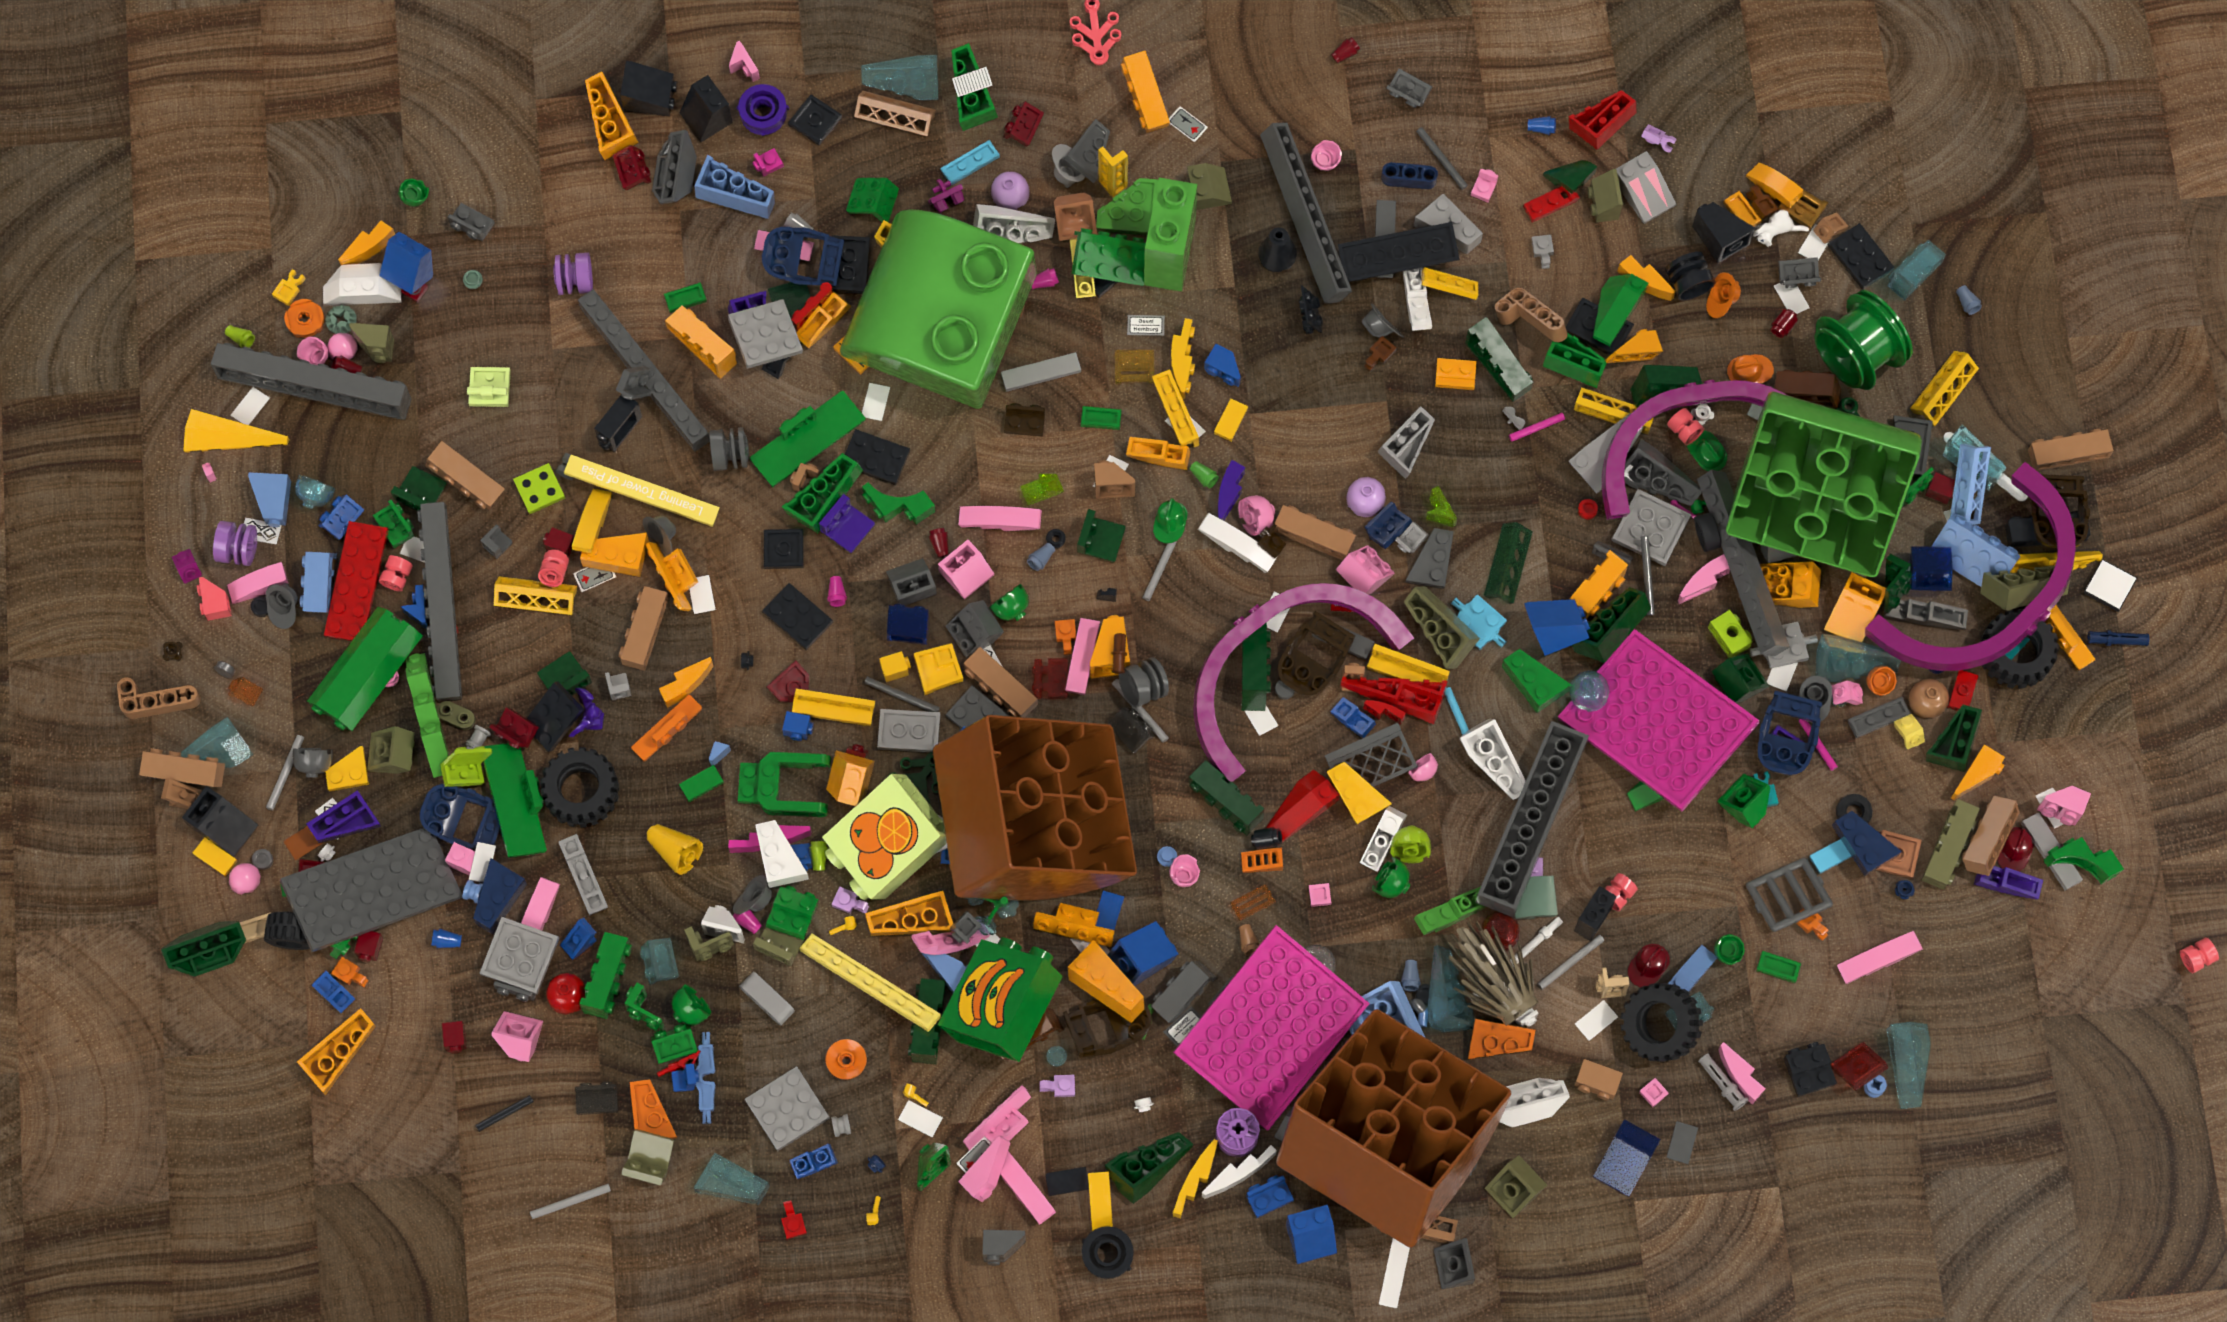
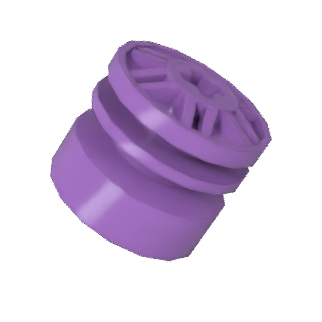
M576 253L575 262H571L569 254H565V263H563L561 255H555L553 272L554 282L559 295L565 294V286H567L568 294L573 293V285H577L579 294L588 293L593 290L592 266L589 253Z
M220 521L216 528L213 543L215 562L230 563L234 556L235 564L240 565L242 563L244 566H250L257 549L256 526L240 524L237 529L235 522Z
M1233 1108L1223 1113L1218 1120L1216 1128V1140H1218V1146L1221 1151L1232 1157H1243L1251 1153L1257 1146L1260 1132L1259 1122L1255 1115L1246 1109ZM1236 1127H1240V1134H1236Z

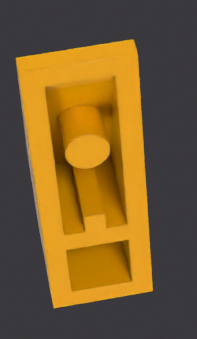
M1639 330L1633 338L1605 359L1606 363L1653 360L1663 352L1656 330Z
M1984 745L1951 799L1956 800L1989 781L1995 773L1999 775L2005 766L2002 764L2005 757Z

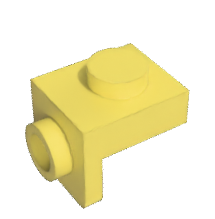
M1912 714L1894 721V726L1903 737L1907 749L1925 742L1923 728Z

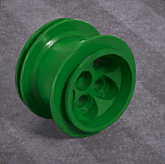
M1860 290L1848 297L1846 303L1847 314L1838 321L1827 316H1822L1817 320L1814 338L1822 360L1842 383L1851 388L1871 390L1876 384L1875 371L1884 364L1894 368L1903 367L1906 361L1912 357L1913 348L1905 326L1893 309L1876 294L1867 290Z

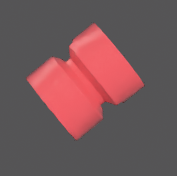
M1683 408L1671 417L1667 426L1675 434L1679 433L1678 438L1685 445H1689L1703 433L1704 427L1697 420H1693L1694 416L1686 408Z
M549 550L545 553L538 573L541 583L548 587H557L562 584L569 564V558L564 552Z
M390 555L385 564L387 570L382 571L379 583L391 590L403 591L407 581L405 577L409 576L413 565L401 557Z
M1617 873L1610 882L1611 886H1606L1605 889L1617 896L1612 909L1621 911L1627 903L1626 899H1631L1638 888L1628 877Z
M2206 937L2196 942L2194 946L2190 945L2180 950L2182 962L2192 974L2203 969L2204 964L2208 966L2219 960L2214 944Z

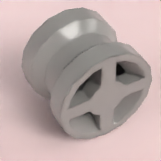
M843 1114L839 1118L836 1116L831 1117L835 1137H839L843 1133L851 1134L848 1114Z

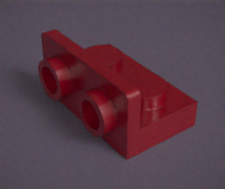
M1025 101L1019 105L1017 104L1012 110L1011 114L1013 117L1005 125L1004 131L1006 132L1003 137L1005 139L1011 137L1027 147L1030 145L1044 112Z
M630 145L612 155L623 189L629 190L642 182L646 184L651 183V173L645 164V155L641 149Z
M506 707L498 724H491L489 728L495 731L494 735L501 739H507L510 746L519 749L520 747H529L539 727L513 709Z

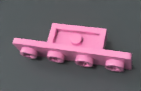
M1020 1086L973 1132L967 1135L963 1143L969 1151L984 1136L991 1144L999 1135L1010 1141L1029 1123L1017 1111L1031 1098L1024 1086Z

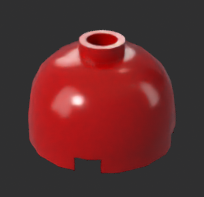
M559 974L553 977L548 984L546 990L547 1001L557 1013L568 1015L569 1013L581 1010L579 1004L581 998H586L585 984L574 974Z

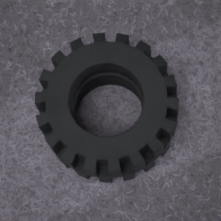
M274 912L268 914L264 934L265 942L284 949H310L294 912Z

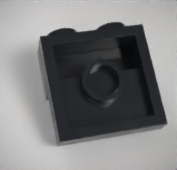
M1814 1042L1807 1045L1808 1049L1801 1051L1799 1048L1789 1050L1788 1055L1784 1057V1062L1797 1097L1837 1085L1825 1044L1819 1045V1042Z

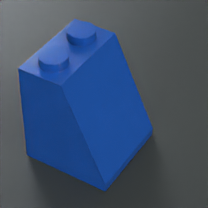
M398 232L388 240L379 276L406 292L413 294L433 278L431 250L407 235Z
M1575 599L1524 603L1532 628L1545 656L1589 639L1587 630L1590 627L1587 619H1583L1586 615L1582 606H1577Z
M1157 921L1119 939L1108 953V957L1134 986L1171 964L1178 955L1176 947L1167 938L1165 931L1159 926Z
M1328 1205L1287 1216L1286 1228L1297 1264L1337 1254L1334 1225Z

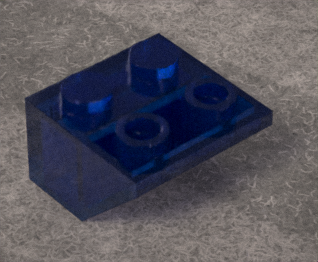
M1911 546V590L1952 591L1953 568L1951 547Z
M903 604L889 605L887 639L890 641L927 645L930 626L929 610L922 606L909 608Z

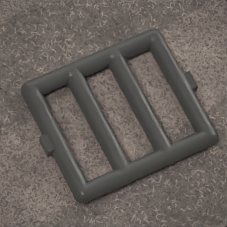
M1806 858L1796 860L1746 883V888L1755 902V909L1758 914L1761 913L1773 932L1826 910L1833 905L1832 900L1823 887L1824 882L1820 876L1817 877ZM1803 867L1823 902L1812 906L1792 871ZM1785 875L1805 910L1794 914L1774 879ZM1767 883L1787 918L1775 922L1756 887Z

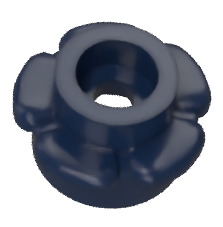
M1900 880L1897 882L1895 888L1897 896L1905 900L1914 895L1915 889L1910 881Z
M876 1154L871 1158L868 1157V1167L874 1173L877 1171L882 1173V1169L886 1166L882 1159Z

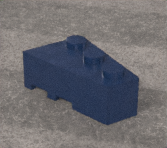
M1853 811L1837 819L1832 824L1864 876L1895 859L1902 853L1900 849Z
M490 858L473 919L478 926L494 934L501 917H506L527 886V883L523 877Z

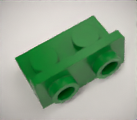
M679 1024L673 1027L674 1030L667 1032L666 1030H660L654 1033L651 1041L659 1064L698 1052L690 1025Z

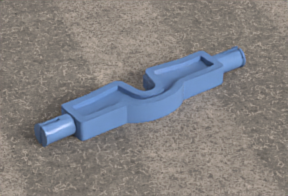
M702 1032V1045H699V1050L701 1051L699 1054V1065L696 1068L699 1073V1082H696V1087L699 1091V1110L703 1112L702 1124H711V1111H714L716 1085L715 1082L704 1081L703 1077L714 1074L716 1071L714 1047L710 1044V1032Z

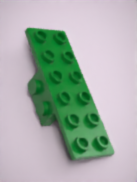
M841 391L816 410L811 406L802 408L794 418L785 420L779 428L780 436L750 457V461L771 487H775L793 474L794 471L796 472L801 463L807 464L865 422L866 418L847 394Z
M508 743L484 746L485 748L492 749V754L483 762L507 856L517 857L545 853L547 848L538 813L544 805L542 795L539 794V780L535 777L534 771H526L521 748H514Z

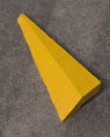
M2100 551L2075 552L2073 570L2077 568L2083 569L2087 567L2086 564L2096 560L2101 561L2103 554ZM2057 553L2019 554L2020 558L2010 573H2017L2018 569L2023 568L2034 571L2035 567L2056 565Z

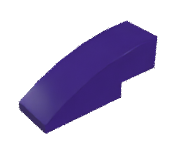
M1231 460L1226 469L1219 491L1218 518L1225 521L1242 494V487L1238 484L1245 474V467Z
M1994 866L1989 876L1977 873L1974 885L2014 896L2039 899L2043 880L2007 867L2002 869Z

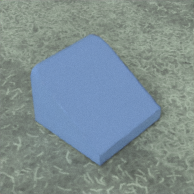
M714 742L709 756L711 766H715L731 751L729 745Z

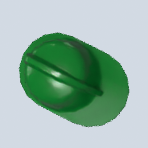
M1704 430L1693 443L1687 445L1690 454L1703 470L1708 472L1710 470L1720 471L1726 465V450L1711 432Z
M1173 498L1159 506L1153 526V533L1156 539L1165 544L1176 542L1182 537L1188 516L1186 507L1176 502Z

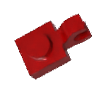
M791 1200L783 1202L787 1217L781 1218L786 1238L791 1239L807 1234L802 1214L795 1215Z

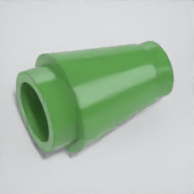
M1198 461L1194 462L1190 467V471L1203 487L1212 488L1217 483L1219 476L1216 471Z

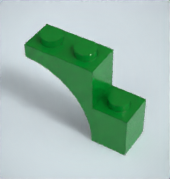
M869 482L862 486L863 499L867 504H872L875 515L878 519L882 518L885 523L904 511L909 521L913 520L917 525L936 512L934 503L924 490L907 497H893L879 492Z
M2083 837L2074 840V838L2069 839L2063 843L2064 846L2060 849L2058 846L2052 848L2047 852L2049 855L2043 860L2047 867L2055 864L2079 866L2091 873L2100 884L2111 880L2124 870L2111 849L2106 852L2100 850L2093 854Z

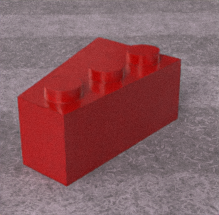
M1621 90L1601 100V103L1585 108V111L1577 115L1572 114L1568 116L1569 129L1598 150L1636 114V100Z

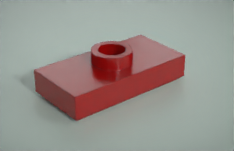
M1963 670L1958 671L1948 708L1959 710L1962 705L1970 706L1979 675Z

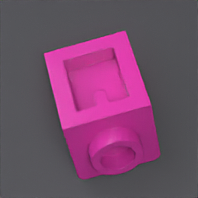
M775 148L760 156L757 153L753 154V166L757 172L760 171L763 177L784 167Z

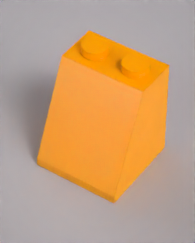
M1111 615L1103 620L1090 661L1091 679L1119 675L1112 673L1113 655H1111V652L1114 649V635L1117 633L1126 635L1124 616ZM1127 637L1125 647L1127 656H1125L1124 667L1130 665Z
M836 750L826 790L838 802L857 806L866 797L875 761Z

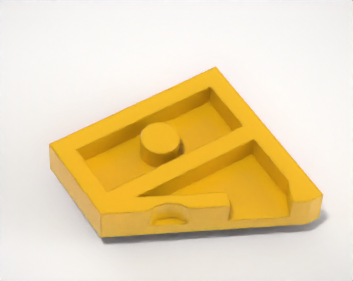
M363 746L355 749L326 771L329 792L369 785Z

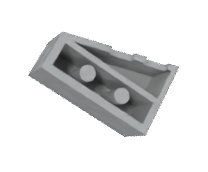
M1421 406L1378 450V453L1405 479L1411 473L1413 465L1435 421Z

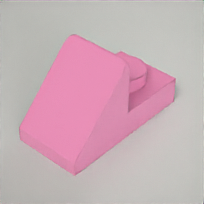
M738 41L729 64L730 74L742 68L745 76H750L754 82L760 79L759 71L742 43Z

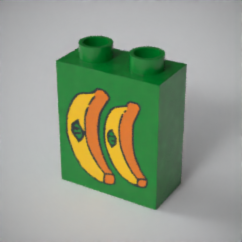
M1001 937L998 944L981 939L937 1025L958 1043L1020 1062L1063 977L1051 965L1054 957L1047 951L1035 946L1031 947L1029 953L1022 952V947L1018 943L1005 937Z

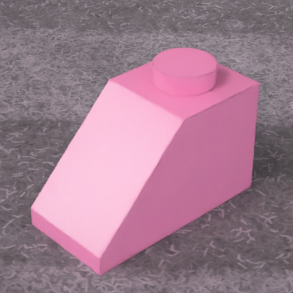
M454 842L445 861L449 867L470 876L475 852Z

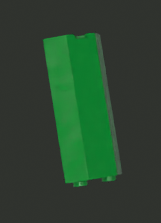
M376 608L307 700L312 705V711L320 716L321 714L330 716L335 721L333 724L341 730L348 729L353 731L423 636L409 623L397 619L387 609Z

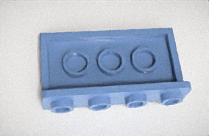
M1952 514L1928 551L1929 555L1980 587L1982 586L1984 572L1998 575L1999 571L2007 570L2010 573L2020 558L2016 549L2003 545L1997 537L1984 533L1981 527L1973 526L1967 522L1965 517L1959 514Z

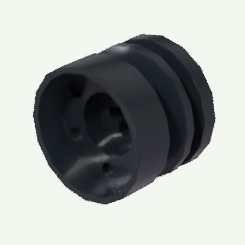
M1702 252L1685 254L1669 263L1665 269L1667 275L1670 276L1669 280L1675 283L1673 288L1679 300L1685 301L1699 297L1711 290L1716 284L1711 271L1706 269L1708 264L1704 260L1705 257Z

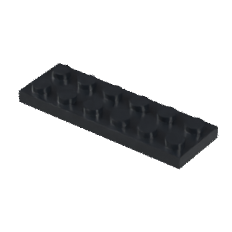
M1452 222L1338 244L1341 264L1348 282L1460 260Z

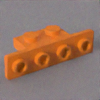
M687 695L642 736L631 749L643 761H646L659 748L669 743L677 732L683 730L687 723L702 710V706L691 695Z

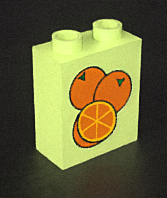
M903 774L889 775L822 837L829 846L825 851L827 858L838 869L846 867L854 878L849 882L850 887L863 900L868 898L886 899L947 844L944 822L907 775Z

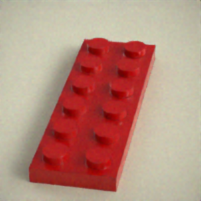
M352 521L348 522L325 626V637L352 641L369 619L389 531L388 528Z

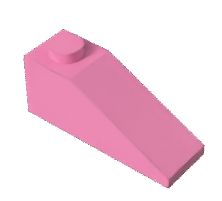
M1000 1135L958 1181L975 1199L981 1202L989 1198L995 1189L1010 1146V1142Z

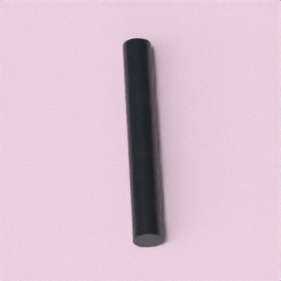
M529 1095L476 1124V1127L480 1132L534 1101Z

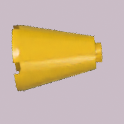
M660 824L651 826L647 831V841L672 870L679 875L690 871L694 867L691 863L695 859L699 860L702 854L703 843L695 837Z

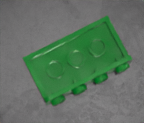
M1081 228L1080 232H1074V235L1078 236L1071 274L1144 286L1146 245L1144 239L1133 237L1131 241L1127 240V236L1116 234L1114 238L1109 237L1110 233L1098 231V235L1092 234V230Z

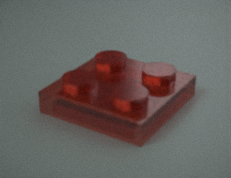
M1864 1042L1831 1064L1833 1071L1855 1091L1888 1069L1887 1063Z

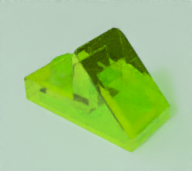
M1039 474L1038 480L1020 486L1027 506L1064 492L1057 474Z
M1440 487L1433 488L1429 499L1435 509L1427 512L1426 519L1451 527L1456 526L1457 517Z

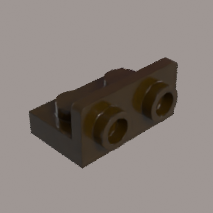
M1019 403L1006 405L1004 433L1043 437L1045 408L1039 405L1022 406Z

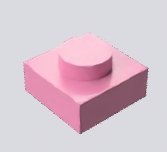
M1329 883L1309 885L1311 907L1331 905Z
M1656 1078L1639 1091L1652 1108L1669 1094Z

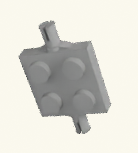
M1798 622L1782 625L1790 647L1776 656L1764 655L1768 661L1769 668L1807 661L1809 656L1806 645L1818 642L1816 634L1804 637ZM1758 647L1750 648L1752 657L1761 655Z

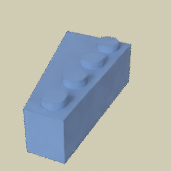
M707 155L695 183L696 198L769 219L775 204L774 191L754 180L744 177V174L729 169L724 163H718L713 160V157Z

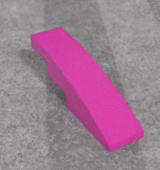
M778 825L789 844L811 836L810 826ZM749 833V840H729L728 848L730 853L761 851L757 833Z

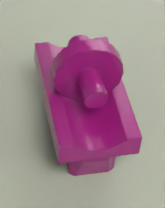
M941 179L936 180L938 186L932 188L934 194L941 191V194L928 200L930 206L933 205L937 212L941 213L948 209L945 198L950 196L954 205L964 201L961 191L963 187L959 184L946 190L947 187L951 186V182L948 180L943 183Z

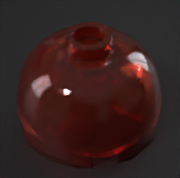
M1500 912L1488 915L1481 924L1483 931L1486 929L1494 941L1495 935L1491 929L1493 925L1505 951L1508 952L1509 945L1513 949L1519 941L1521 933L1516 918Z

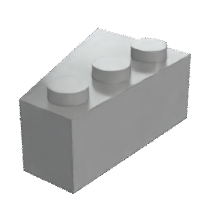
M1444 194L1439 196L1415 217L1414 227L1416 228L1452 222L1457 248L1466 254L1481 243L1483 233Z

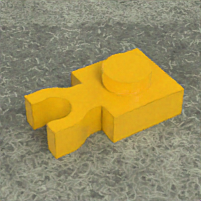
M293 269L289 273L288 280L282 279L272 293L274 298L290 306L300 292L297 286L305 281V276L302 274L298 279H294L296 271Z

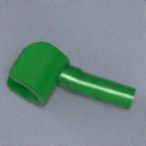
M1705 500L1694 501L1691 505L1693 514H1699L1704 511Z

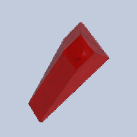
M1312 770L1296 783L1266 828H1279L1282 833L1283 843L1337 803L1340 794L1324 776Z

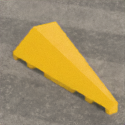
M191 409L185 426L183 451L190 453V451L230 450L252 448V446L288 445L289 438L288 436Z

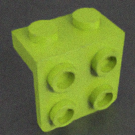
M484 746L475 747L474 749H467L466 747L456 748L440 764L444 786L482 785L484 777L481 763L492 754V749L485 748Z

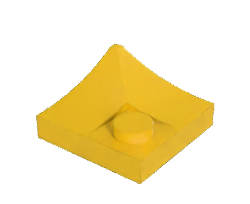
M952 643L914 653V660L924 695L949 685L963 682V675Z

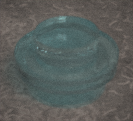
M1060 1046L1051 1047L1047 1052V1061L1052 1066H1062L1067 1060V1053Z

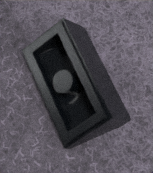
M1086 1167L1045 1174L1049 1196L1089 1190Z

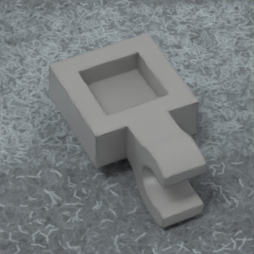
M1551 235L1532 237L1534 257H1540L1542 269L1550 268V256L1554 254Z

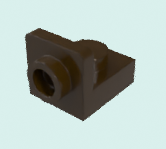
M1273 523L1270 528L1266 526L1259 534L1261 539L1257 544L1276 559L1286 543L1273 533L1277 526Z

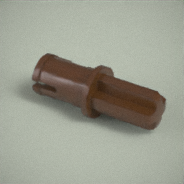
M1123 633L1114 635V649L1111 655H1113L1112 673L1115 674L1125 673L1124 665L1127 653L1125 652L1126 635Z

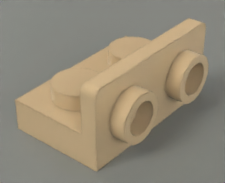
M1602 968L1601 973L1598 974V980H1596V990L1600 992L1601 998L1626 996L1629 978L1622 975H1614L1608 979L1607 968Z

